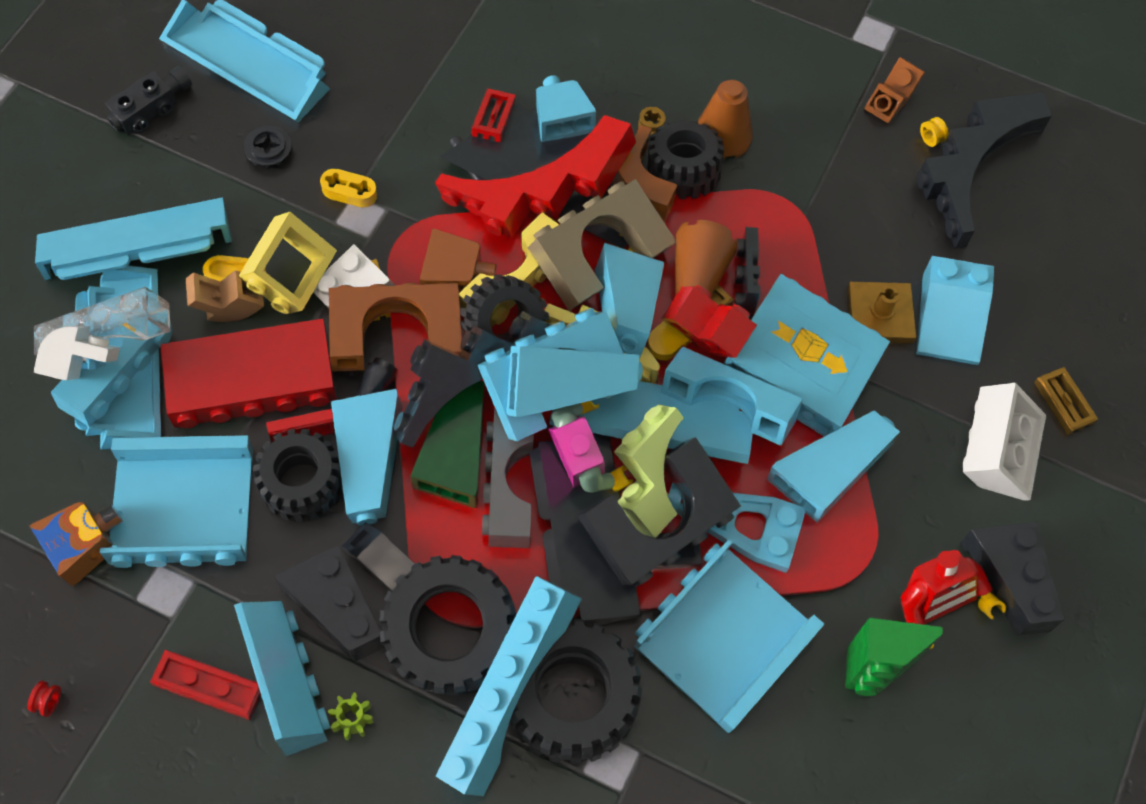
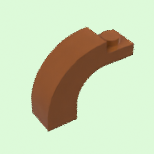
M640 125L635 135L636 144L613 179V185L621 181L626 185L636 179L665 223L674 204L677 184L657 178L643 167L642 161L648 151L652 128Z

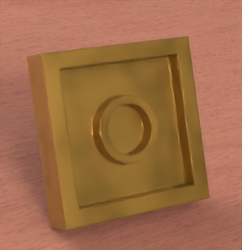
M849 282L847 286L849 314L855 320L869 329L877 331L882 337L889 340V343H914L916 330L911 283Z

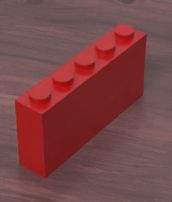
M324 319L161 344L166 410L174 428H192L199 423L205 422L224 423L231 418L242 416L259 417L266 412L272 411L290 412L297 407L309 405L321 407L337 400Z

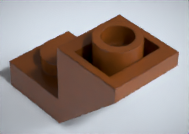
M899 57L886 81L878 84L864 109L883 121L890 123L911 98L926 71Z

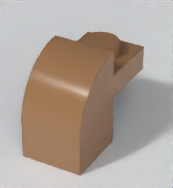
M237 270L221 281L196 273H192L186 278L188 306L205 311L209 321L231 322L247 318L264 307L263 295L256 294L247 288V283L238 277L240 272Z

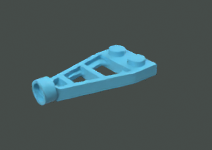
M672 483L668 498L674 510L682 517L683 504L680 503L682 496L675 483ZM733 493L741 507L732 512L734 519L720 528L714 525L706 532L723 543H726L729 539L732 542L731 548L753 562L786 573L791 563L806 508L775 497ZM755 512L765 517L766 523L759 540H751L737 531L735 519L739 513Z

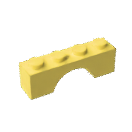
M542 212L523 230L522 250L526 255V259L516 271L507 275L531 284V287L537 282L542 283L547 276L528 247L535 241L533 235L547 225H550L553 229L559 224ZM480 273L459 293L460 310L467 306V303L463 301L465 295L471 297L473 294L470 288L474 284L482 285L481 279L485 277L493 279L494 276ZM513 299L505 300L494 308L490 317L491 328L495 324L500 325L504 322L510 309L516 304Z

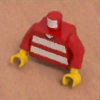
M954 549L942 551L938 557L916 567L907 588L901 595L905 621L922 625L977 600V596H981L978 602L979 609L990 619H994L991 615L993 606L996 605L1000 611L1005 613L1006 605L990 593L993 588L982 566L970 557H963L958 550Z

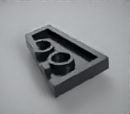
M746 227L743 239H737L736 257H741V265L736 266L735 284H740V292L735 293L734 304L747 310L750 313L749 319L752 320L761 294L760 286H758L760 266H757L759 236L758 228Z

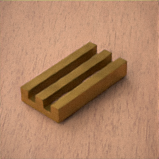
M1065 367L1040 376L1035 380L1036 387L1067 435L1074 433L1075 430H1082L1087 425L1091 426L1098 421L1096 414ZM1058 377L1067 392L1063 391L1055 378ZM1072 402L1075 403L1076 407L1084 417L1083 419H1081V417L1077 413L1076 409L1072 405Z

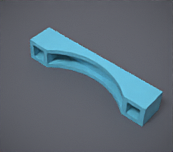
M537 576L535 577L436 777L463 794L484 796L500 764L505 734L520 695L542 658L567 630L582 598Z

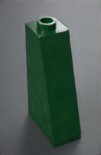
M480 380L463 389L435 414L411 473L413 489L469 507H477L485 398L484 381Z

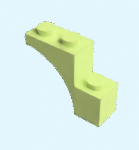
M659 404L645 414L644 420L635 430L630 431L623 437L622 444L614 451L637 480L623 491L618 503L635 528L642 534L656 538L677 515L665 488L664 460L669 441L675 429L684 418L677 408Z

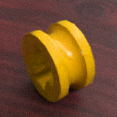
M934 117L920 126L921 136L928 146L934 147L939 142L942 143L947 140L949 135L948 128L941 118Z

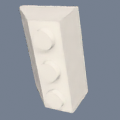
M1017 383L980 387L978 400L975 403L973 425L969 431L968 449L963 460V473L980 488L1021 500H1031L1046 414Z

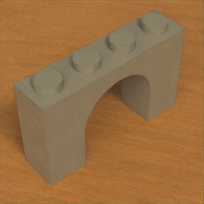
M636 179L626 185L623 181L615 184L607 190L609 195L601 199L599 195L595 196L583 205L585 210L576 214L575 210H572L558 220L560 225L553 229L550 225H547L533 235L535 241L528 249L569 311L587 301L604 288L582 252L581 237L586 227L591 225L611 227L623 236L634 253L649 258L657 257L676 243L673 235Z

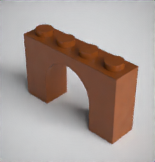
M405 283L394 286L373 284L365 287L341 285L329 288V339L332 371L365 370V332L376 318L394 312L405 313L415 317L425 327L428 341L460 355L462 339L458 283L424 285Z

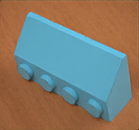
M282 601L241 602L235 604L234 607L276 743L284 754L289 756L328 741L325 730L331 728L324 707L318 709L314 696L320 695L314 675L307 676L304 664L310 661L304 643H296L293 632L299 630L293 610L287 612Z

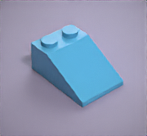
M937 256L931 257L922 277L916 346L917 355L979 365L993 293L994 266Z

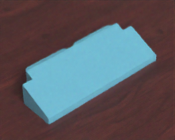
M182 0L159 38L298 123L330 90L321 81L327 73L323 71L325 61L320 56L280 33H274L270 38L266 37L267 27L263 23L224 0H217L213 5L207 3L202 12L187 1Z
M223 197L37 234L35 264L44 280L51 279L50 263L54 274L62 280L125 268L133 260L140 259L143 263H150L207 251L211 244H214L213 230L221 229L225 242H232Z
M127 266L121 269L102 272L100 287L89 286L87 292L82 291L77 294L75 326H90L89 335L109 339V345L120 347L121 350L123 336L116 319L136 297L158 309L157 269ZM159 348L152 355L148 366L142 371L139 370L131 379L127 390L123 394L117 395L109 404L108 411L101 419H96L88 427L75 418V426L80 430L86 431V436L100 435V450L111 449L112 438L161 437ZM86 358V363H82L81 369H95L109 362Z
M640 381L636 390L620 393L609 399L599 398L592 400L594 405L599 403V408L580 415L586 418L592 433L623 439L627 433L638 427L644 420L645 414L651 408L658 404L675 407L684 418L675 429L667 448L674 449L684 441L696 437L710 457L748 464L753 434L751 433L750 421L743 411H739V407L723 400H702L690 406L661 393L663 385ZM552 410L549 424L555 425L552 420L554 410Z

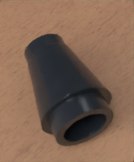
M375 357L372 363L369 362L356 396L386 391L396 380L397 368L389 362Z

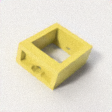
M287 212L273 218L238 277L247 283L246 286L249 290L268 299L271 302V306L278 312L290 314L302 311L337 250L294 214ZM282 239L286 240L312 261L294 294L263 271Z

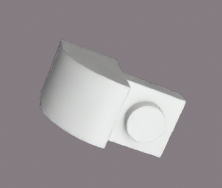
M90 326L62 327L48 334L40 344L33 373L66 381L79 379L84 357L102 362L117 361L120 347L109 345V339L89 335Z

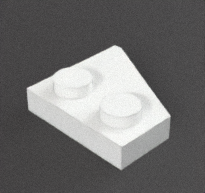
M353 244L324 272L313 292L329 308V288L341 285L365 287L373 284H383L386 286H394V284Z

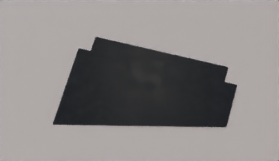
M517 103L512 109L501 142H496L493 136H490L489 140L483 139V134L480 133L478 137L470 135L461 141V144L455 145L440 157L485 180L503 179L528 173L554 162L575 148L588 135L584 134L541 142L537 108L535 107L528 111L521 104ZM502 114L497 117V120L494 125V128L496 129ZM613 181L611 182L607 190L614 186ZM574 191L558 217L561 218L572 210H575L576 214L585 210L583 205L594 197H585ZM607 191L603 195L602 199L609 195ZM591 225L584 229L622 249L628 245L623 236H620V233L611 227Z

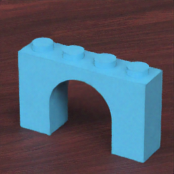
M593 308L576 314V321L568 325L561 321L545 328L547 334L535 339L534 335H529L515 342L516 346L562 348L565 350L623 354L607 312H595ZM501 348L484 356L486 361L477 366L508 439L519 441L547 428L542 413L525 417L506 415L511 350L505 352ZM615 395L603 397L601 399H609Z

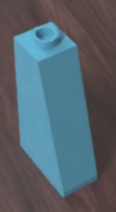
M604 243L595 268L596 276L604 287L599 291L602 311L607 312L623 353L640 355V358L650 335L664 262Z
M511 346L506 415L525 417L636 390L643 373L642 364L639 362L640 355Z
M397 389L331 401L346 514L353 524L357 523L362 526L366 522L371 525L376 523L377 519L386 517L398 441L394 435V423L399 413L402 412L403 407Z
M872 411L777 461L771 467L767 480L794 504L806 508L805 513L818 523L892 446L900 431L895 428L890 419L880 416L876 411Z

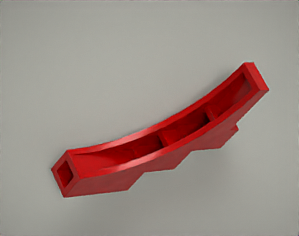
M604 115L592 132L575 148L554 162L534 171L493 180L461 179L441 173L435 184L445 203L453 207L459 205L467 208L472 214L481 216L485 223V228L492 234L497 236L503 234L513 238L530 210L537 215L543 212L545 215L557 219L574 191L585 197L599 195L602 199L636 144V139L630 123Z

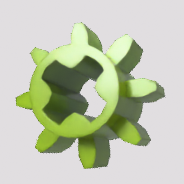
M353 692L351 699L343 700L342 697L338 696L339 704L337 708L328 710L329 716L337 719L330 726L332 731L338 732L340 729H343L344 737L348 741L351 734L359 733L364 737L365 732L363 728L366 723H374L373 717L365 714L371 708L369 700L360 704L355 692ZM350 710L353 714H356L357 720L351 722L345 716Z

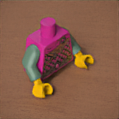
M591 400L555 409L552 414L555 426L548 428L573 488L581 485L586 492L590 493L610 489L618 492L633 483V480H628L624 475V471L628 470L624 465L610 473H605L603 456L586 418L580 416L598 409L599 403L594 405Z

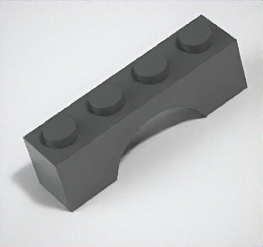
M494 409V422L487 421V441H493L492 452H486L485 472H491V483H484V503H490V515L483 514L482 535H489V547L529 548L531 504L521 500L510 490L506 476L510 468L517 461L530 456L533 450L534 434L519 441L508 439L496 409Z

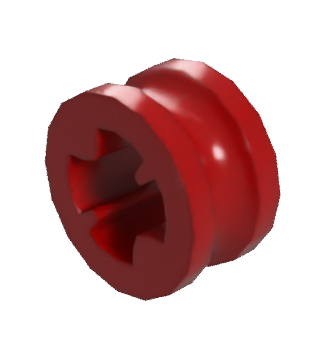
M44 680L39 681L30 694L27 705L28 710L33 713L40 710V715L49 717L59 703L61 687L58 685L49 687L48 682Z

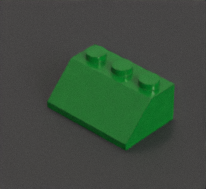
M869 618L847 647L845 688L853 689L856 694L862 696H875L877 693L882 692L928 651L943 634V627Z

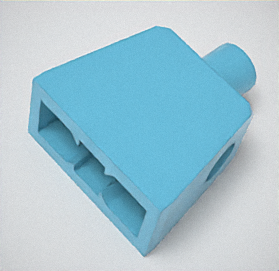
M553 75L545 78L543 86L536 89V108L541 142L589 134L595 128L596 110L577 81L560 82L559 78Z

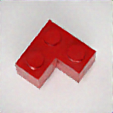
M699 285L695 287L682 286L661 319L709 355L736 358L757 324L749 319L750 313L736 304H733V306L718 305L711 300L712 294Z

